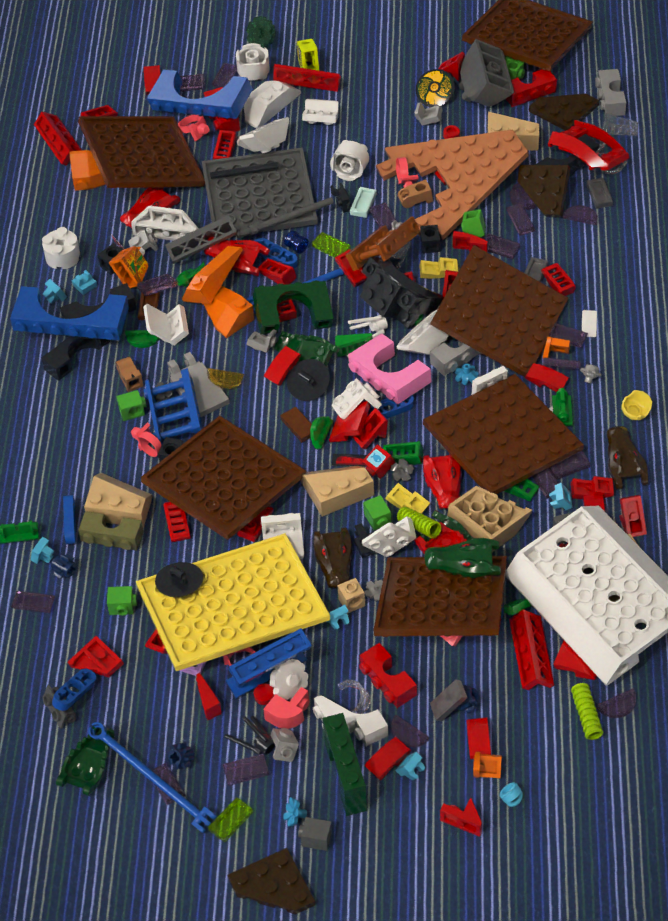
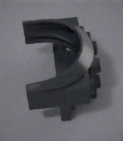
M370 257L362 270V273L368 278L362 286L364 290L360 297L382 317L396 318L407 329H412L420 314L429 315L437 310L443 300L442 295L422 287L399 271L396 265L401 259L390 257L383 262L382 258Z

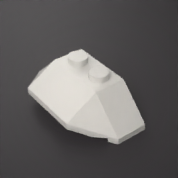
M265 81L251 92L244 105L245 122L256 129L263 126L298 97L301 91L280 81Z
M289 118L274 120L239 136L237 140L238 146L253 152L261 151V153L271 151V149L279 147V143L286 140Z
M148 206L131 222L133 235L135 236L145 229L148 233L154 234L157 239L172 241L199 229L183 210Z
M437 310L424 318L401 339L396 346L397 349L429 355L431 350L444 343L449 335L430 325Z

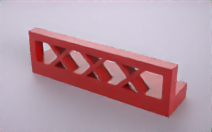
M274 64L273 81L338 92L341 76L338 73Z
M41 111L34 126L60 163L67 165L70 161V152L82 151V149L57 115Z
M523 609L509 619L522 688L530 690L537 684L551 688L554 686L541 616Z

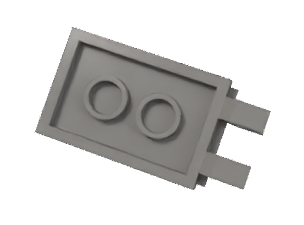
M191 352L184 354L186 359L184 363L187 367L183 369L188 368L193 379L200 417L228 405L229 398L202 362L200 363V361L196 362ZM173 359L167 362L171 383L182 378L181 370ZM181 387L176 389V391L179 393V395H182V393L185 392V389H182Z

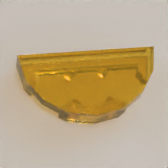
M211 368L207 370L208 379L221 388L231 389L238 387L244 377V374Z

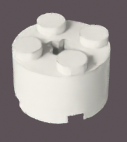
M256 43L246 44L242 46L240 51L237 50L236 64L239 76L247 77L248 80L266 79L270 70L268 50Z
M342 141L331 158L330 166L332 171L335 170L337 176L346 181H353L360 177L369 162L367 147L354 141Z
M60 227L42 238L45 259L50 267L68 269L78 263L80 250L77 236L65 227Z

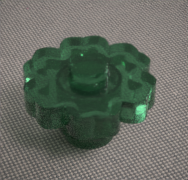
M265 16L254 17L253 22L248 23L246 31L249 44H260L264 49L268 48V44H273L276 31L272 20H267Z

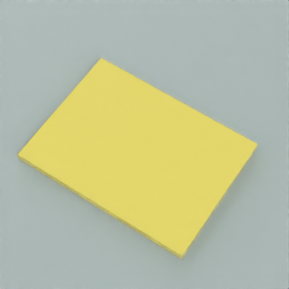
M286 533L191 563L202 571L203 582L198 590L187 596L169 597L159 592L155 585L156 575L136 581L137 588L176 671L293 633L300 628L305 629L330 620L329 612Z

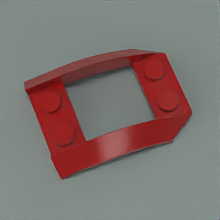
M574 120V126L560 133L553 131L548 142V147L559 146L560 150L580 158L589 166V170L597 167L601 168V170H609L629 159L628 152L611 135L595 125ZM587 134L612 148V151L599 157L596 152L578 138Z

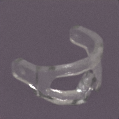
M603 143L596 151L598 156L604 154L603 148L606 143ZM625 161L622 164H618L615 166V170L609 169L603 170V172L606 174L618 173L628 162Z
M345 680L337 684L340 690L346 687L360 690L361 697L359 703L351 712L363 714L368 710L371 698L369 692L359 682Z

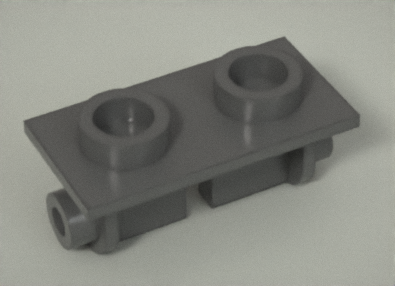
M47 685L43 695V702L49 708L53 720L62 729L65 722L72 723L76 720V713L72 707L65 711L56 709L52 705V700L59 688H51L50 685Z

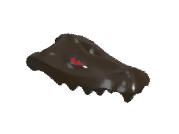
M624 426L609 428L607 431L609 443L607 466L616 490L623 488L622 479L638 476L641 478L642 485H649L647 464L632 442L628 429Z
M341 528L339 532L320 534V531H315L313 548L317 564L320 565L321 571L326 576L328 588H336L337 585L350 580L349 573L353 556L351 537L347 528Z

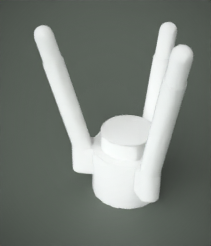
M381 315L348 321V324L361 323L351 326L350 330L370 326L372 331H376L372 335L373 338L381 333L385 334L384 329L388 328L386 318Z

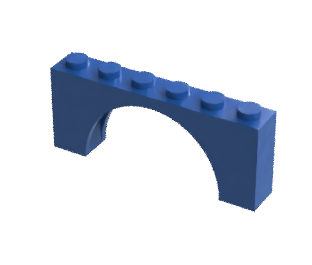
M163 69L146 99L152 110L237 119L253 88L247 77L233 76L228 84L218 92L204 98L189 99L180 96V88L183 81L178 71Z
M21 286L10 320L14 331L120 340L129 306L127 296L109 294L105 303L95 312L80 318L63 319L50 315L40 306L41 296L39 288Z

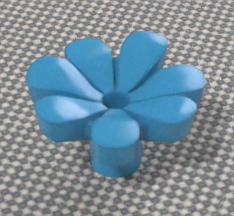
M464 364L461 368L455 370V380L457 382L462 380L463 385H468V381L472 383L473 380L479 377V373L475 371V366Z
M292 797L289 798V803L286 805L288 812L283 815V819L288 820L287 825L289 827L296 825L298 818H305L307 816V810L299 808L300 801Z

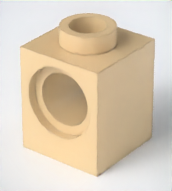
M356 578L337 585L338 599L342 606L346 605L349 611L347 614L365 606V593Z

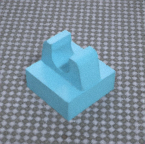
M87 270L72 280L73 286L82 295L97 287V281L92 278Z
M51 279L45 283L48 288L44 291L43 295L51 304L58 299L63 302L67 298L61 288Z
M562 483L555 485V490L549 494L555 500L550 502L551 506L554 509L563 507L565 510L573 508L571 492Z
M44 537L40 539L32 550L31 561L36 564L40 560L47 563L51 561L54 551L48 547L49 540Z
M346 605L329 612L330 620L326 622H329L335 630L340 628L337 623L339 619L345 625L349 623L347 615L349 611Z
M417 752L409 754L395 771L400 776L405 775L409 779L415 780L418 778V775L415 774L414 769L416 768L421 772L424 771L425 766L420 761L422 757Z

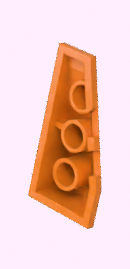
M90 150L70 152L75 191L94 189L105 185Z
M227 246L202 268L187 287L182 298L183 302L211 304L241 254L242 247Z
M224 286L220 287L211 304H203L215 329L226 338L254 320L253 305L241 295Z

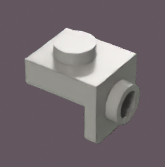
M420 102L417 103L415 117L422 126L440 121L443 109L440 105L425 109Z
M145 229L128 241L130 247H141L144 250L151 247L154 251L158 250L157 238Z
M273 329L268 336L260 335V333L254 331L248 338L246 345L267 353L276 344V330Z
M273 728L270 735L276 745L273 758L275 760L292 762L299 746L294 733L287 728Z

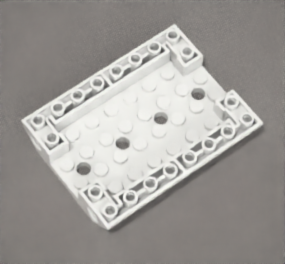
M581 506L521 549L506 570V578L606 686L639 663V653L666 633L668 634L667 574L600 506ZM561 541H566L568 543V545L563 548L557 546L558 543ZM592 568L594 571L591 574H584L583 570ZM618 595L620 599L612 602L609 600V597ZM638 623H645L647 625L642 630L635 627Z

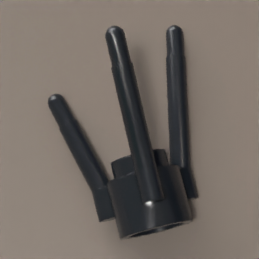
M245 716L243 720L258 735L254 740L255 746L228 734L224 735L230 741L254 751L258 756L261 753L264 755L269 754L275 747L271 736H269L254 716H251L254 724Z

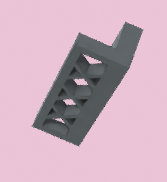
M227 215L167 243L165 246L172 262L175 264L238 233L230 216ZM210 237H214L213 240H210V241L207 240V239L210 238Z

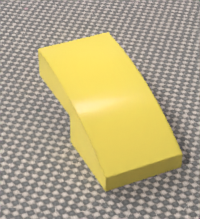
M440 257L438 262L421 260L419 264L420 278H445L446 270L458 272L457 259Z
M399 483L385 498L399 509L409 507L421 514L430 505V502L416 491L412 494Z

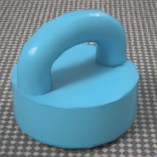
M513 782L506 785L501 790L499 796L509 807H515L521 802L523 792L518 784Z

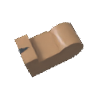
M427 180L402 188L397 195L404 208H410L423 201H426V203L433 202L432 191Z
M131 357L115 362L120 378L128 392L143 387L142 375L136 369ZM137 380L136 384L129 385V381Z

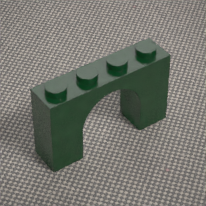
M315 280L309 283L296 282L294 284H277L275 286L262 285L254 288L253 301L260 335L269 334L273 329L278 333L280 321L277 306L281 302L290 299L298 300L307 306L310 311L313 329L331 328L334 318L326 281Z
M344 713L323 717L325 746L329 760L335 761L345 814L349 816L367 811L366 785Z

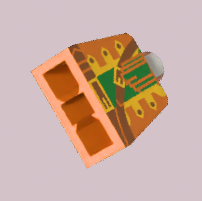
M133 246L123 249L109 261L110 266L123 284L127 283L129 288L140 286L148 269V263L143 257L145 251L141 247Z

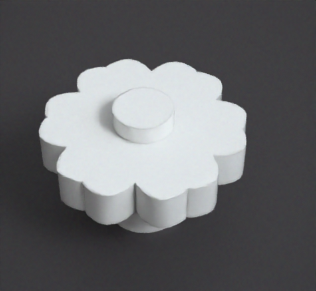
M291 659L275 667L270 674V686L274 687L273 694L285 700H291L301 687L306 688L308 685V674L304 672L305 665L299 660Z

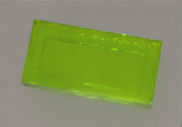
M321 232L312 242V247L334 258L349 249L351 250V245L324 232Z
M236 797L209 825L208 830L225 843L250 817L253 809Z

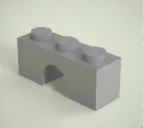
M618 69L598 70V77L595 78V86L599 88L598 99H601L600 108L604 110L605 117L625 115L626 99L624 91H620L621 79Z
M459 340L458 348H452L446 343H442L430 351V364L443 376H446L482 353Z

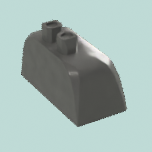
M475 39L462 62L460 71L462 81L459 83V87L464 91L462 94L463 100L467 102L474 101L489 107L511 96L514 90L503 51L498 47Z

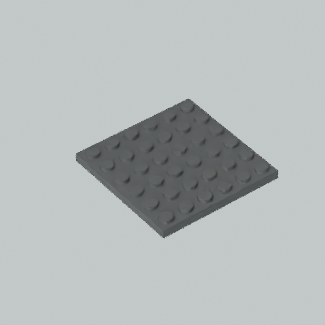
M303 147L202 161L211 222L229 215L236 231L248 228V225L259 224L314 204ZM278 162V169L216 179L210 178V172ZM316 210L258 232L318 224Z

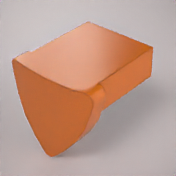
M547 336L543 359H548L551 351L569 354L570 340Z
M475 752L473 761L474 778H500L502 756Z

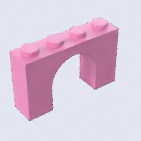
M381 333L348 354V366L352 372L357 373L364 381L369 382L376 390L385 394L388 399L399 404L432 382L431 369L419 360L398 372L388 373L377 369L378 366L395 356L394 342Z

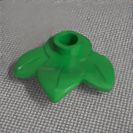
M203 262L196 269L189 268L176 277L178 286L188 285L192 280L191 278L205 267V263Z

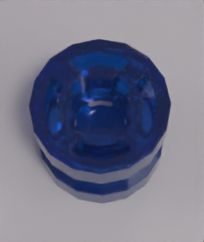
M294 230L290 231L284 239V245L288 248H293L298 254L303 253L309 243L307 238L300 236Z

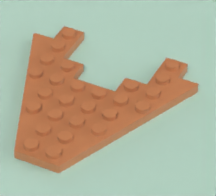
M512 129L386 147L384 149L389 159L376 165V169L385 181L397 175L396 159L405 157L408 169L415 167L421 177L436 170L439 172L449 189L435 195L441 207L416 218L415 221L419 226V230L420 226L438 225L439 236L444 240L462 222L464 212L473 211L529 154Z

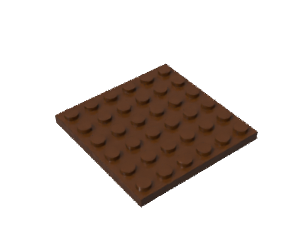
M498 0L462 35V41L470 45L473 44L475 39L500 48L505 56L511 57L514 60H520L528 65H534L543 70L551 71L592 28L593 21L530 0Z
M79 116L78 123L107 188L204 186L205 179L174 116Z
M473 245L430 325L525 377L532 364L536 363L546 343L547 336L549 337L568 297Z
M516 374L423 419V425L480 488L494 494H499L582 451L584 444Z
M219 415L141 476V482L229 540L303 478L302 475L306 474V470Z
M492 556V565L501 568L500 575H487L477 578L462 577L461 574L453 575L452 573H446L445 570L433 569L430 571L425 564L424 557L387 558L373 629L374 636L448 637L499 635L507 556Z

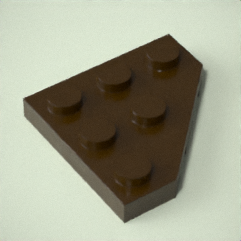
M586 93L539 97L529 106V112L566 131L574 126V120H584L598 107L599 100Z
M520 165L517 182L546 217H562L570 167L568 165Z
M287 848L227 875L236 896L239 898H249L265 906L282 908L295 915L316 905Z

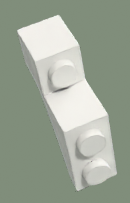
M324 696L314 698L315 707H313V712L317 719L321 718L323 722V717L344 713L349 733L355 732L359 741L362 740L365 746L388 736V725L378 709L366 714H356Z

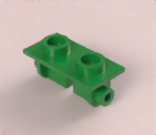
M560 388L556 395H552L553 413L565 426H573L571 395H568L564 388Z
M30 520V522L18 523L19 525H15V523L1 524L0 544L39 539L38 522Z

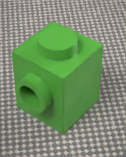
M481 209L464 212L461 223L464 233L480 238L485 236L486 226Z
M381 495L363 502L364 515L373 530L391 523V511Z
M132 586L108 587L107 606L109 615L123 616L133 614L134 606H137V594H133Z

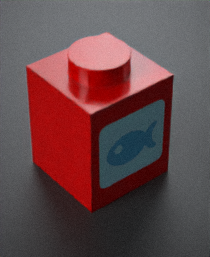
M378 444L362 461L369 475L372 477L376 475L380 479L388 472L391 465L396 463L393 457Z

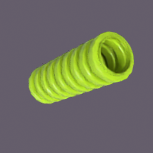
M402 507L397 513L398 521L405 517L411 518L414 529L430 538H436L441 532V524L438 521L409 507Z
M578 683L571 688V693L580 716L579 719L585 733V738L588 740L598 739L603 735V729L596 712L589 685Z

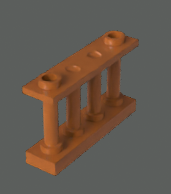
M411 216L395 230L389 231L386 225L379 227L346 254L352 270L360 269L367 263L370 257L380 255L383 262L388 260L420 233L419 226L414 217Z

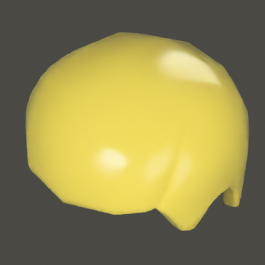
M634 390L624 398L621 409L629 419L642 420L650 413L652 400L644 391Z

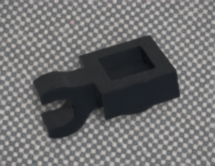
M339 183V189H335L331 185V194L337 196V206H341L343 213L350 212V199L343 184Z
M362 523L355 525L356 531L354 533L357 538L354 539V543L361 557L364 558L377 553L362 545V540L373 532L367 534Z

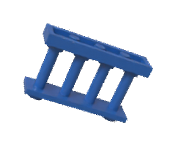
M188 368L181 370L182 378H179V381L152 388L149 380H145L146 388L144 389L146 399H149L155 430L152 434L158 438L161 444H163L165 437L171 438L188 432L196 434L203 429L193 379ZM181 387L185 389V392L180 396L160 402L155 400V395ZM183 402L188 404L185 410L162 417L158 416L157 410ZM185 417L191 418V422H188V425L164 432L161 431V424Z
M302 628L229 666L228 669L233 677L225 682L235 699L255 689L258 685L270 681L271 672L280 664L291 659L299 660L301 663L307 661L303 652L310 649L312 645Z

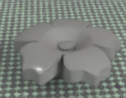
M372 581L367 582L366 591H364L365 596L370 599L374 597V601H379L383 581H375V584Z

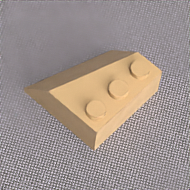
M488 112V133L513 129L527 150L539 149L538 123Z
M361 466L306 472L300 480L322 517L374 495V481L366 468Z
M99 473L93 477L84 508L88 512L104 514L106 523L119 525L124 517L141 520L144 528L153 496L106 474Z
M475 486L449 504L447 516L458 521L473 538L499 541L500 547L518 533L532 513V509L527 507L525 509L520 508L511 500L506 502L499 499L497 494Z

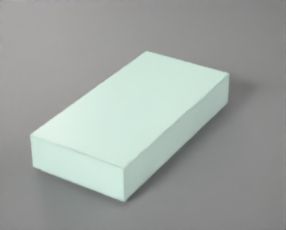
M360 187L350 209V215L367 218L377 194L376 190Z

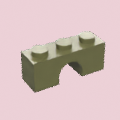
M85 511L78 529L81 541L88 544L95 543L106 547L113 546L124 550L136 551L144 532L141 520L123 517L117 527L107 528L104 514Z

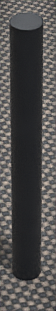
M278 162L210 172V178L216 179L278 169Z

